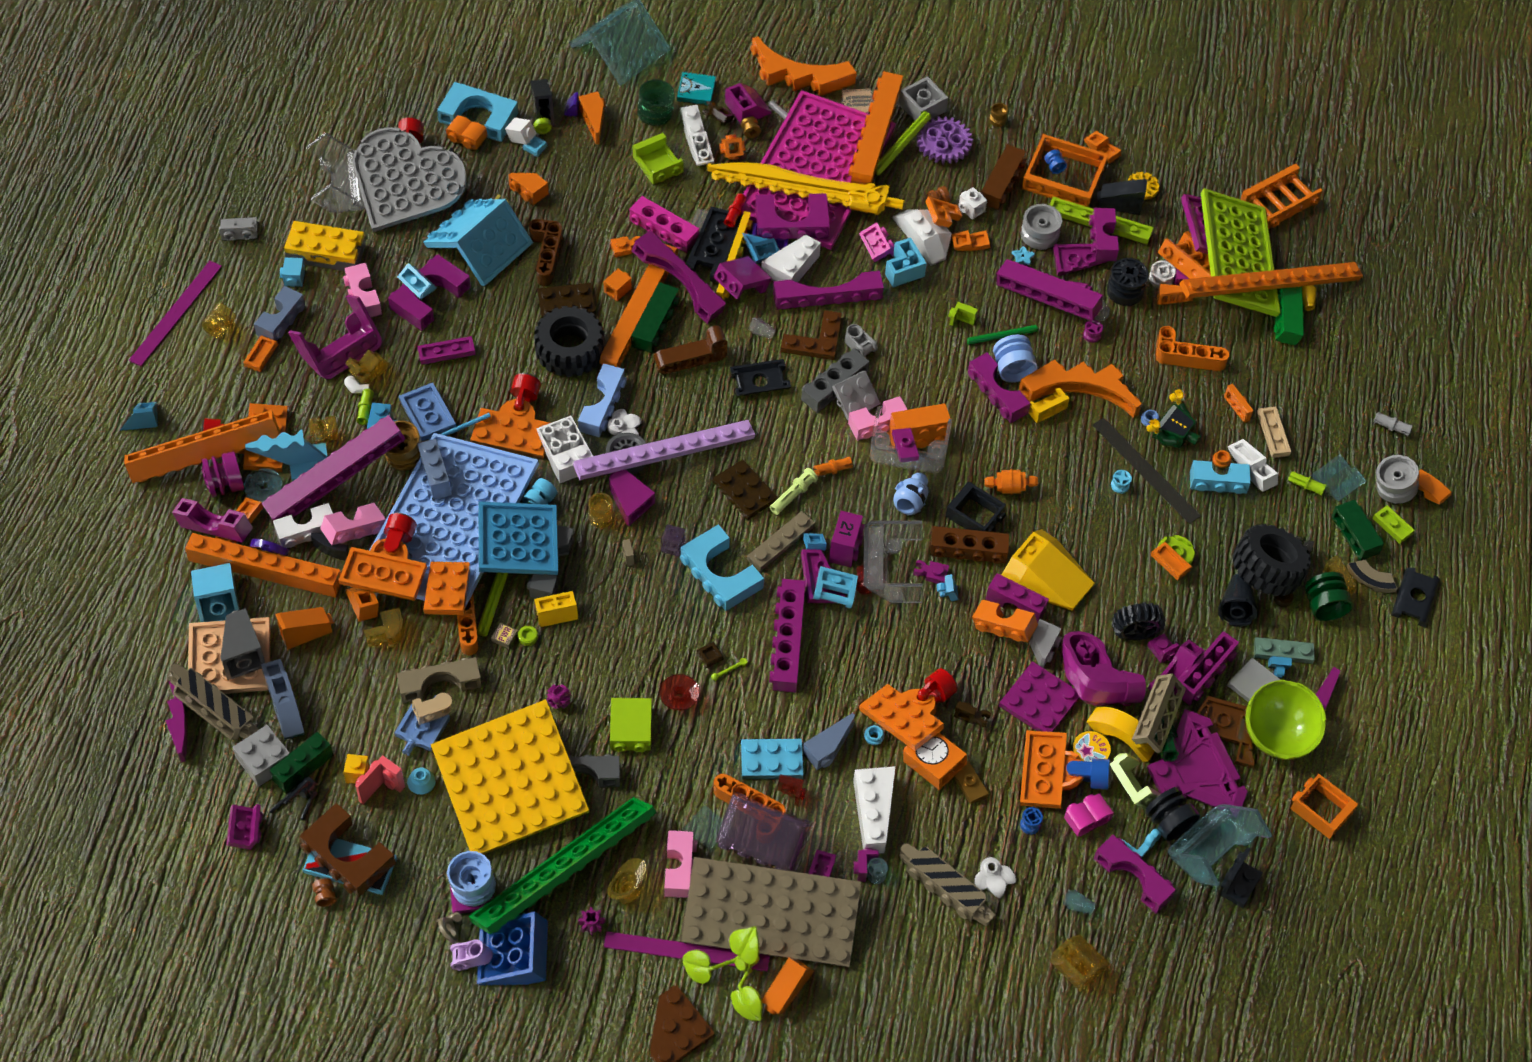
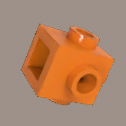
M732 134L726 135V139H721L722 143L719 144L720 153L729 160L739 159V156L744 155L745 143L742 138ZM730 143L734 145L732 150H729Z

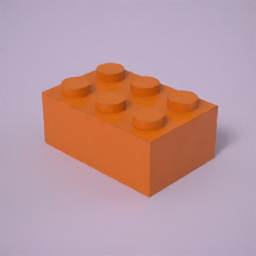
M946 404L892 412L888 435L893 451L897 452L892 437V430L911 428L917 448L948 443L951 419Z

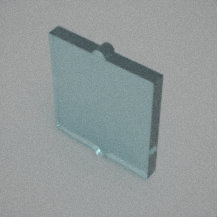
M704 805L696 815H692V819L683 828V831L693 832V838L711 851L720 841H723V837L731 830L732 826Z

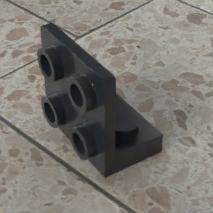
M1248 847L1244 853L1241 851L1238 853L1233 866L1230 867L1221 884V887L1224 888L1221 896L1242 908L1263 874L1261 871L1245 863L1251 850Z

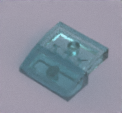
M1341 454L1311 475L1315 481L1326 484L1325 491L1338 501L1366 482L1357 468L1354 466L1351 469Z

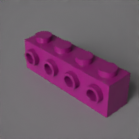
M1223 631L1180 680L1186 688L1182 700L1189 706L1194 700L1197 702L1204 694L1203 690L1206 687L1209 689L1215 681L1214 677L1217 674L1221 675L1227 667V662H1233L1238 655L1236 650L1239 642Z

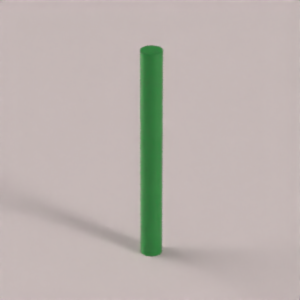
M1037 325L969 337L967 338V343L971 345L1002 339L1010 335L1038 332Z

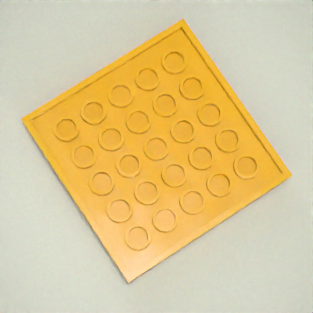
M546 699L431 744L470 851L486 854L589 813L588 806Z

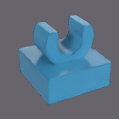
M946 575L945 583L937 584V591L940 593V597L949 596L951 601L959 600L957 583L953 575Z
M1272 656L1268 660V667L1275 668L1274 675L1279 678L1284 676L1285 669H1289L1292 666V658Z

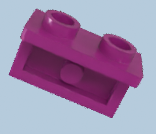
M234 804L230 807L227 846L251 850L256 843H259L261 831H258L263 818V812H260V804H256L254 808Z

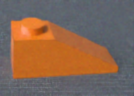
M598 91L579 96V109L596 145L600 144L604 108L606 107L603 97H600Z

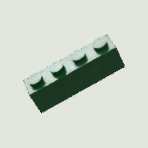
M658 283L631 335V347L652 353L654 347H658L660 336L667 329L668 320L673 318L674 308L680 304L679 288Z

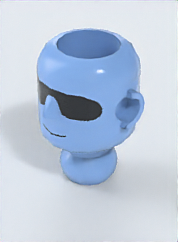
M915 473L911 478L905 479L896 485L895 489L897 491L893 501L895 507L901 513L913 515L920 512L921 508L925 505L929 493L927 487L928 478L925 474Z

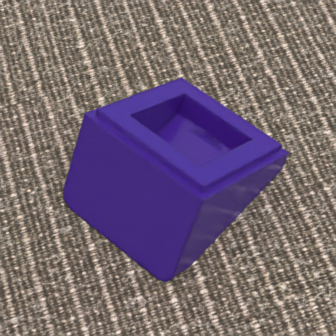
M575 92L566 102L564 112L566 116H577L579 108L578 92Z

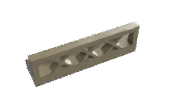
M1174 674L1156 677L1132 738L1136 744L1148 743L1156 753L1162 752L1186 690ZM1174 686L1178 689L1176 696L1174 695ZM1168 701L1170 702V707H1171L1170 711H1168V706H1167ZM1162 716H1163V719H1164V727H1163V728H1162V723H1161ZM1156 732L1158 736V742L1154 740Z

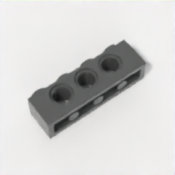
M855 349L844 353L840 360L832 363L825 372L819 373L811 383L804 385L801 400L818 413L837 398L832 386L866 370V373H868L870 361Z

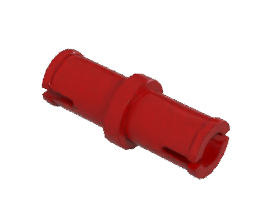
M741 193L736 195L733 204L728 208L729 212L724 220V224L727 227H734L738 216L742 214V208L747 198Z

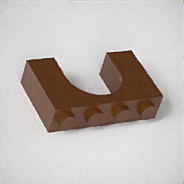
M336 803L299 836L301 841L300 847L306 854L309 855L311 853L320 867L323 868L325 866L334 880H340L344 883V888L350 894L355 893L360 897L396 864L395 857L381 842H378L358 860L345 862L336 859L331 854L332 845L353 825L351 815Z

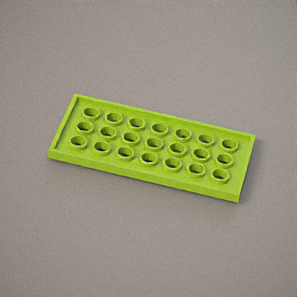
M1204 188L1201 192L1211 277L1274 270L1265 207ZM1277 289L1213 296L1215 299L1274 317L1280 314Z

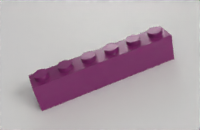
M1006 259L996 273L998 286L1090 321L1094 320L1103 307L1102 294L1024 266L1018 262Z

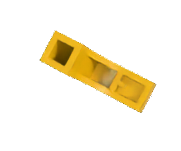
M1096 707L1087 720V723L1094 732L1117 737L1128 744L1142 762H1148L1155 752L1148 743L1136 744L1132 740L1139 720L1123 711L1110 707Z

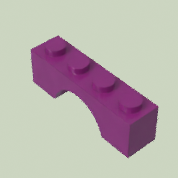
M987 352L969 362L968 375L978 384L979 389L989 397L990 402L999 409L1002 417L1012 423L1028 414L1030 402L1020 390L1008 391L998 386L994 380L998 364Z
M185 498L180 500L172 512L182 528L243 542L253 529L245 513L229 509L224 516H219L206 510L197 501Z
M1112 835L1096 850L1094 860L1108 872L1126 870L1133 873L1140 880L1143 888L1141 901L1156 914L1173 898L1176 891L1173 884L1169 880L1162 878L1153 866L1147 865L1138 853L1131 851L1122 839Z

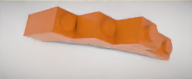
M759 36L752 38L750 49L752 54L758 59V63L761 66L759 75L766 82L767 86L785 80L786 84L790 85L793 91L811 85L813 91H816L820 97L854 85L856 82V71L849 61L832 65L799 63L775 53L764 44Z
M1054 359L1022 378L1019 385V390L1029 402L1057 392V388H1061L1063 392L1086 393L1111 401L1124 409L1133 418L1139 415L1142 406L1140 400L1129 391L1125 384H1122L1124 376L1113 364L1097 373H1094L1093 369L1084 362L1066 371L1064 366Z

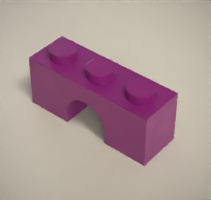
M1094 208L1093 214L1089 216V226H1092L1090 239L1093 240L1091 253H1094L1095 261H1116L1119 251L1118 236L1106 234L1114 233L1116 225L1115 208Z
M998 573L988 586L986 600L998 603L1002 608L1005 603H1011L1021 610L1035 613L1037 623L1046 612L1049 601L1048 598Z

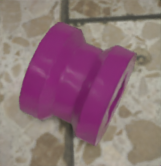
M1089 320L1085 325L1084 339L1091 343L1098 342L1103 330L1102 323L1098 320Z

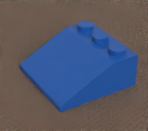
M536 912L518 915L517 918L508 921L499 931L491 935L480 928L479 941L492 950L493 956L489 963L478 966L477 984L528 985L546 981L548 921Z

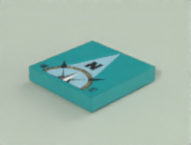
M682 72L677 101L708 105L706 102L712 100L716 76Z

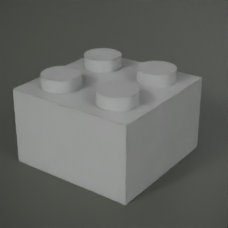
M928 76L900 90L899 105L914 121L924 111L928 112L931 118H935L947 110L948 97Z
M268 725L232 747L236 759L258 787L272 779L270 769L290 754Z

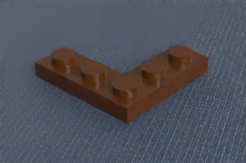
M824 310L819 339L783 334L780 352L834 360L842 313Z

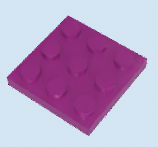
M1032 661L999 702V707L1036 731L1054 732L1080 697L1075 688Z

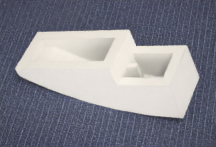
M1242 439L1228 446V450L1237 464L1250 465V480L1262 492L1278 485V473L1266 464V457L1248 442Z

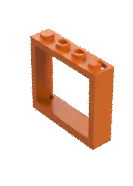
M1043 134L1024 176L1022 189L1049 198L1057 197L1089 207L1105 170L1109 154ZM1057 149L1060 150L1064 157L1098 167L1089 192L1035 176L1034 172L1043 152Z

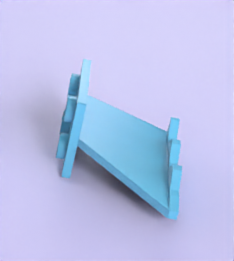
M300 430L294 436L282 432L274 439L267 435H262L257 441L245 444V448L248 451L290 465L292 481L297 479L300 474L313 468L316 463L328 457L326 443L312 445L304 439L303 430Z

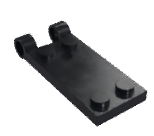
M711 206L686 265L694 272L696 271L697 264L712 268L709 281L719 283L714 279L715 272L720 263L727 262L743 215L738 216L734 227H727L724 224V220L729 211Z

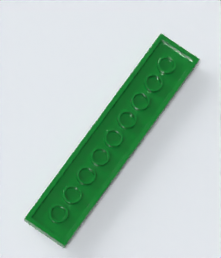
M632 797L468 916L471 922L490 935L499 931L504 924L517 918L519 913L526 908L532 907L542 896L551 893L557 885L566 882L572 874L584 869L586 864L600 857L609 847L615 846L624 836L633 833L639 825L648 822L657 813L654 806Z

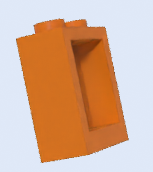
M1318 774L1314 779L1310 777L1303 786L1305 789L1302 792L1298 791L1293 796L1291 810L1328 839H1331L1354 813L1358 803ZM1315 789L1342 809L1331 823H1328L1303 803Z

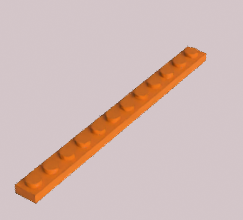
M1356 262L1182 279L1179 285L1186 298L1356 281L1360 280L1363 275Z

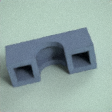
M286 286L274 298L276 309L281 312L269 314L264 311L254 323L257 336L260 337L262 335L277 341L279 338H282L288 326L293 324L299 312L301 313L304 310L303 294Z
M432 439L417 443L433 499L451 496L450 481L437 440Z

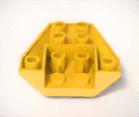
M1042 529L1034 531L1011 557L1001 574L1048 598V603L1072 611L1094 586L1093 580L1058 539Z

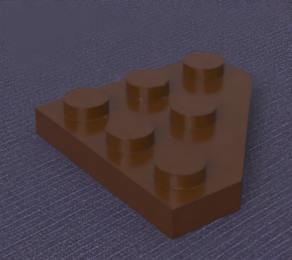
M677 984L659 995L650 1058L653 1062H679L713 1038L715 1032Z

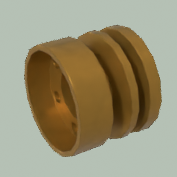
M395 421L394 423L406 439L385 453L387 463L397 470L415 468L420 459L417 443L422 442L418 429L413 423L408 421Z

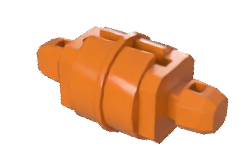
M1010 469L1001 470V472H997V478H994V476L984 479L987 488L997 486V492L1012 495L1021 494V491H1026V485H1029V487L1037 486L1038 477L1028 476L1026 478L1025 472Z

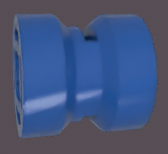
M1051 150L1045 155L1044 159L1050 165L1049 168L1053 174H1059L1067 168V163L1062 158L1060 150Z
M1034 807L1024 810L1020 821L1021 830L1026 834H1036L1043 820L1042 812Z

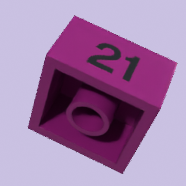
M840 511L831 541L830 563L851 568L853 561H857L859 546L862 545L865 524L862 523V515Z

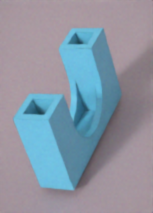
M454 82L437 110L438 122L450 125L457 115L461 116L467 109L473 107L485 108L492 113L485 124L487 138L502 142L507 133L505 128L518 115V102Z
M718 524L681 546L680 559L685 566L688 565L692 575L702 582L705 591L713 595L716 604L719 607L722 606L727 611L763 589L764 578L753 565L731 577L717 576L708 569V562L729 548L730 537Z

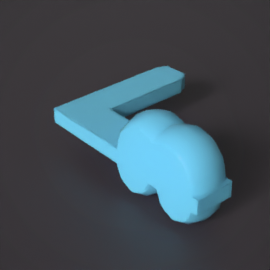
M1153 829L1138 850L1126 841L1124 842L1131 851L1138 853L1142 858L1154 846L1155 842L1160 839L1161 833L1158 829Z

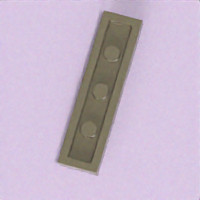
M801 511L748 554L747 560L759 571H762L802 538L804 533H808L813 529L815 522Z

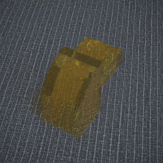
M368 350L360 361L349 358L345 363L350 368L351 374L362 384L371 383L380 377L389 366V363L378 353Z
M400 608L380 612L383 626L364 630L368 647L379 646L387 642L390 649L401 642L404 636V625Z

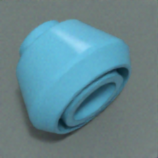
M426 768L413 770L407 781L409 789L419 795L429 793L436 783L434 774Z

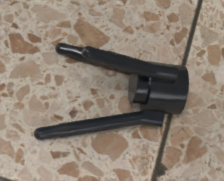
M305 777L290 793L275 804L269 812L273 813L281 805L288 804L297 795H300L302 798L309 797L300 818L304 820L314 798L318 795L315 791L318 788L317 783L310 777Z

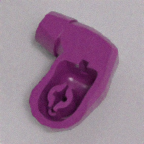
M1074 631L1064 635L1062 653L1065 674L1079 697L1085 703L1094 706H1107L1117 703L1130 706L1133 703H1141L1146 692L1144 676L1128 671L1120 672L1113 668L1106 654L1104 643L1098 637L1081 631Z

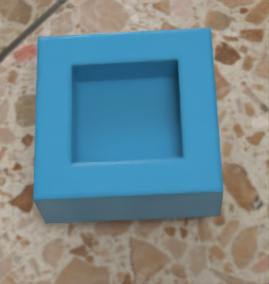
M804 533L803 541L806 549L826 550L827 543L823 534Z

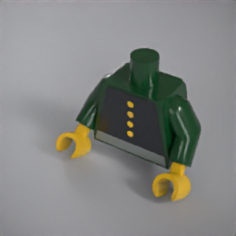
M1180 389L1175 390V393L1170 394L1169 397L1176 404H1172L1160 421L1153 419L1149 421L1150 425L1146 427L1148 432H1153L1152 437L1157 439L1163 446L1181 448L1185 441L1196 445L1201 437L1193 432L1196 421L1193 419L1184 401H1181L1184 393Z

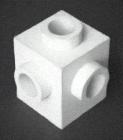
M973 187L960 195L958 207L963 213L974 219L985 212L987 199Z

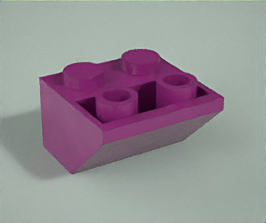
M739 83L725 89V104L740 124L743 119L750 116L759 119L771 114V110L754 88Z

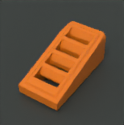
M1160 284L1157 305L1193 301V298H1186L1179 285Z

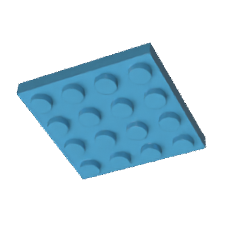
M479 502V572L557 575L556 505Z

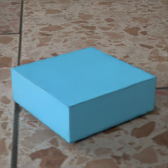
M534 136L527 145H523V150L538 157L547 147V142Z

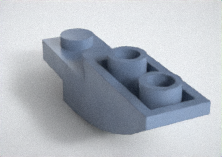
M281 659L261 664L284 740L304 735L294 694Z

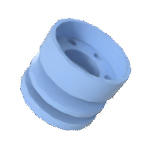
M1018 334L1002 338L994 345L993 353L1002 380L1012 383L1020 382L1022 378L1037 370V362L1028 337Z
M466 851L452 859L448 865L447 876L453 895L458 902L466 906H478L487 902L495 892L496 882L490 861L486 856L477 851Z

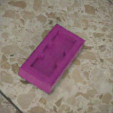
M911 428L892 430V437L900 463L919 461V454Z

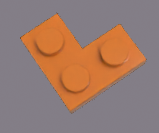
M928 197L925 201L933 222L937 226L949 228L953 223L952 219L959 221L962 217L958 205L933 197Z

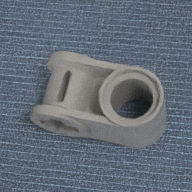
M852 324L847 327L845 343L851 350L855 349L865 358L869 353L878 350L875 340L859 325Z

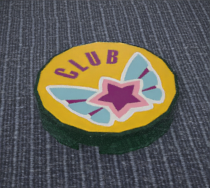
M1087 730L1080 732L1074 738L1071 745V751L1077 753L1082 761L1092 762V758L1109 759L1112 753L1109 740L1097 731Z

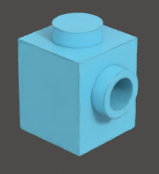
M285 257L284 265L280 268V278H283L284 286L302 287L305 274L303 258Z

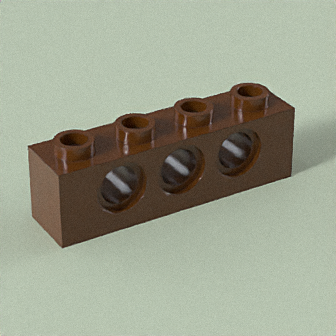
M933 526L931 556L938 558L950 557L957 560L968 559L976 562L987 561L995 564L1006 563L1009 534Z

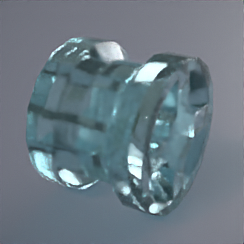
M873 858L868 862L867 878L870 882L879 884L886 879L888 871L886 861L881 858Z

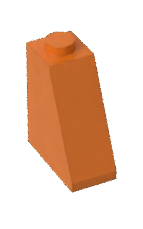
M323 607L275 614L280 634L287 650L332 633L331 624H334L330 613L326 614Z
M789 957L762 999V1003L766 1005L765 1009L774 1015L776 1013L783 1014L811 977L814 970L798 959Z

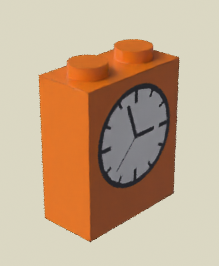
M938 733L916 751L906 745L903 750L904 763L940 790L967 765V754L941 733Z

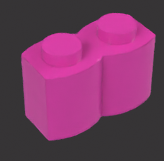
M1091 794L1082 803L1069 805L1064 818L1077 837L1109 822L1114 813L1101 794Z

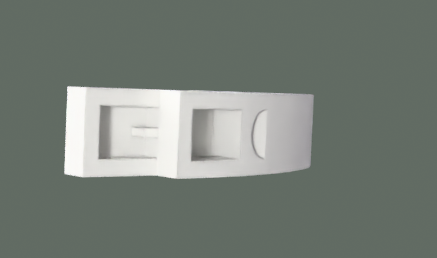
M698 105L681 107L680 112L684 123L686 139L696 165L714 163Z

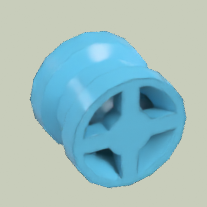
M1125 470L1116 471L1111 481L1112 490L1116 493H1126L1132 480L1131 474Z

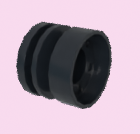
M1123 258L1113 264L1107 285V295L1113 302L1122 306H1132L1142 300L1149 277L1145 264L1133 258Z
M1173 787L1163 792L1145 809V814L1148 818H1151V822L1159 824L1157 829L1166 841L1180 837L1200 819V814L1194 806L1186 804L1188 799L1185 795H1182L1183 792L1179 787Z

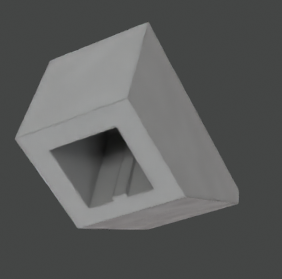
M1040 619L1031 637L1030 646L1039 666L1044 668L1046 662H1051L1054 656L1052 650L1054 647L1058 648L1062 637L1059 636L1061 628Z

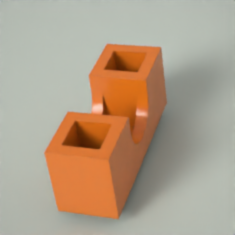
M983 599L972 616L975 627L979 631L993 633L999 637L1004 636L1026 643L1029 642L1038 626L1035 613L1016 609L1011 617L1002 618L1003 613L1000 604Z

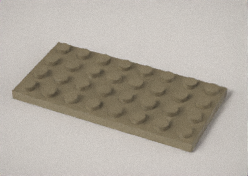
M694 857L681 942L731 949L729 938L734 931L756 926L759 937V954L849 967L861 882Z

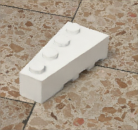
M895 766L855 770L853 782L863 849L871 848L878 850L879 853L885 852Z

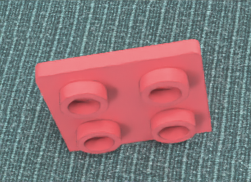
M383 755L379 760H375L366 774L361 775L356 781L355 787L359 802L363 805L383 783L389 789H395L400 793L405 788L402 769Z

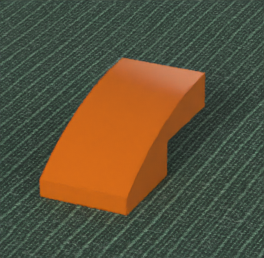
M1098 131L1084 139V142L1090 149L1109 154L1107 160L1109 164L1121 156V150L1111 145L1109 138Z
M969 230L951 234L955 250L976 251L991 248L987 230L969 234Z
M1419 470V490L1424 492V498L1440 505L1452 495V492L1442 482L1424 470Z

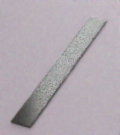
M1105 418L1092 425L1189 524L1201 517Z

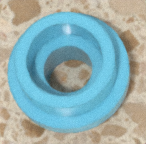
M870 726L865 730L864 738L867 743L878 745L884 740V731L879 726Z

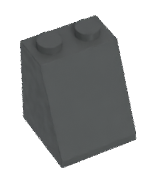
M246 608L235 610L231 614L226 615L220 658L227 680L261 669V664L265 663L261 646Z

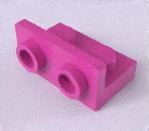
M876 222L859 233L874 262L888 254L893 256L894 243L891 239L888 241L887 236L889 234L884 226L881 228Z

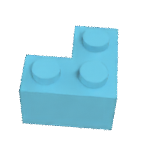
M912 238L895 242L894 259L886 261L885 275L891 286L896 287L925 277L927 263Z

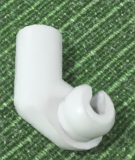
M348 376L344 380L345 386L353 394H362L364 389H370L369 384H359L354 376Z

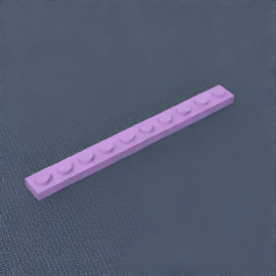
M749 420L576 460L573 466L579 480L754 439L755 433Z

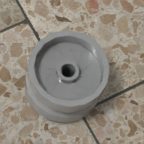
M1036 204L1029 207L1025 211L1021 227V238L1024 243L1038 250L1053 247L1060 235L1062 225L1061 214L1057 209L1046 204Z
M1391 455L1384 458L1378 464L1376 483L1377 492L1381 498L1387 502L1397 504L1405 503L1417 494L1419 489V470L1414 460L1403 455Z

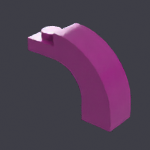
M1188 639L1180 646L1173 660L1161 675L1174 674L1180 681L1203 655L1205 650ZM1153 680L1147 688L1150 691L1152 690L1155 680Z

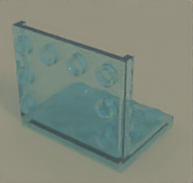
M632 0L618 7L568 42L571 48L577 45L580 48L592 41L620 85L671 50L640 0Z

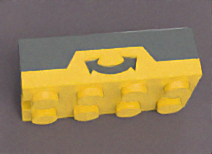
M294 221L284 251L286 258H303L304 265L345 271L347 267L360 264L366 243L364 232Z

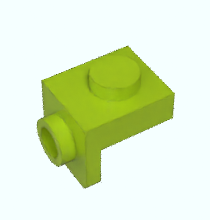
M957 302L955 308L952 307L949 312V325L953 326L956 319L974 325L978 309Z

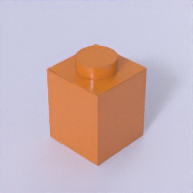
M620 269L615 270L603 281L604 293L616 301H619L632 289L630 275Z

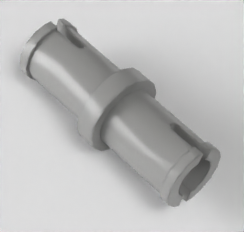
M1377 412L1373 422L1389 428V431L1394 430L1407 436L1410 435L1413 425L1399 421L1397 417L1392 418L1380 412Z

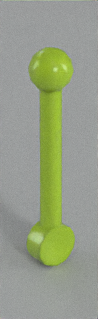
M741 658L737 664L719 673H713L711 679L717 681L720 676L737 667L746 666L747 659Z

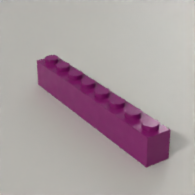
M389 415L381 418L375 425L365 429L359 436L348 441L339 450L332 452L326 459L316 463L313 468L300 474L290 484H286L277 493L270 495L262 502V505L272 520L292 515L293 518L406 438Z

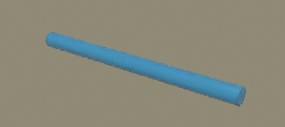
M487 413L445 431L441 435L448 436L490 418L491 415Z

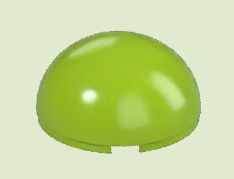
M1276 680L1267 683L1253 694L1247 705L1245 715L1247 732L1253 743L1262 752L1271 757L1285 760L1303 757L1311 753L1319 745L1325 732L1326 715L1323 705L1315 693L1301 683L1286 680Z

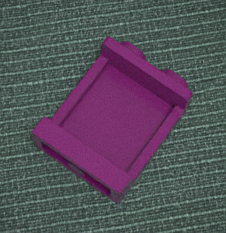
M749 256L720 263L714 275V279L736 299L740 298L743 290L755 288L760 293L766 292L772 279Z

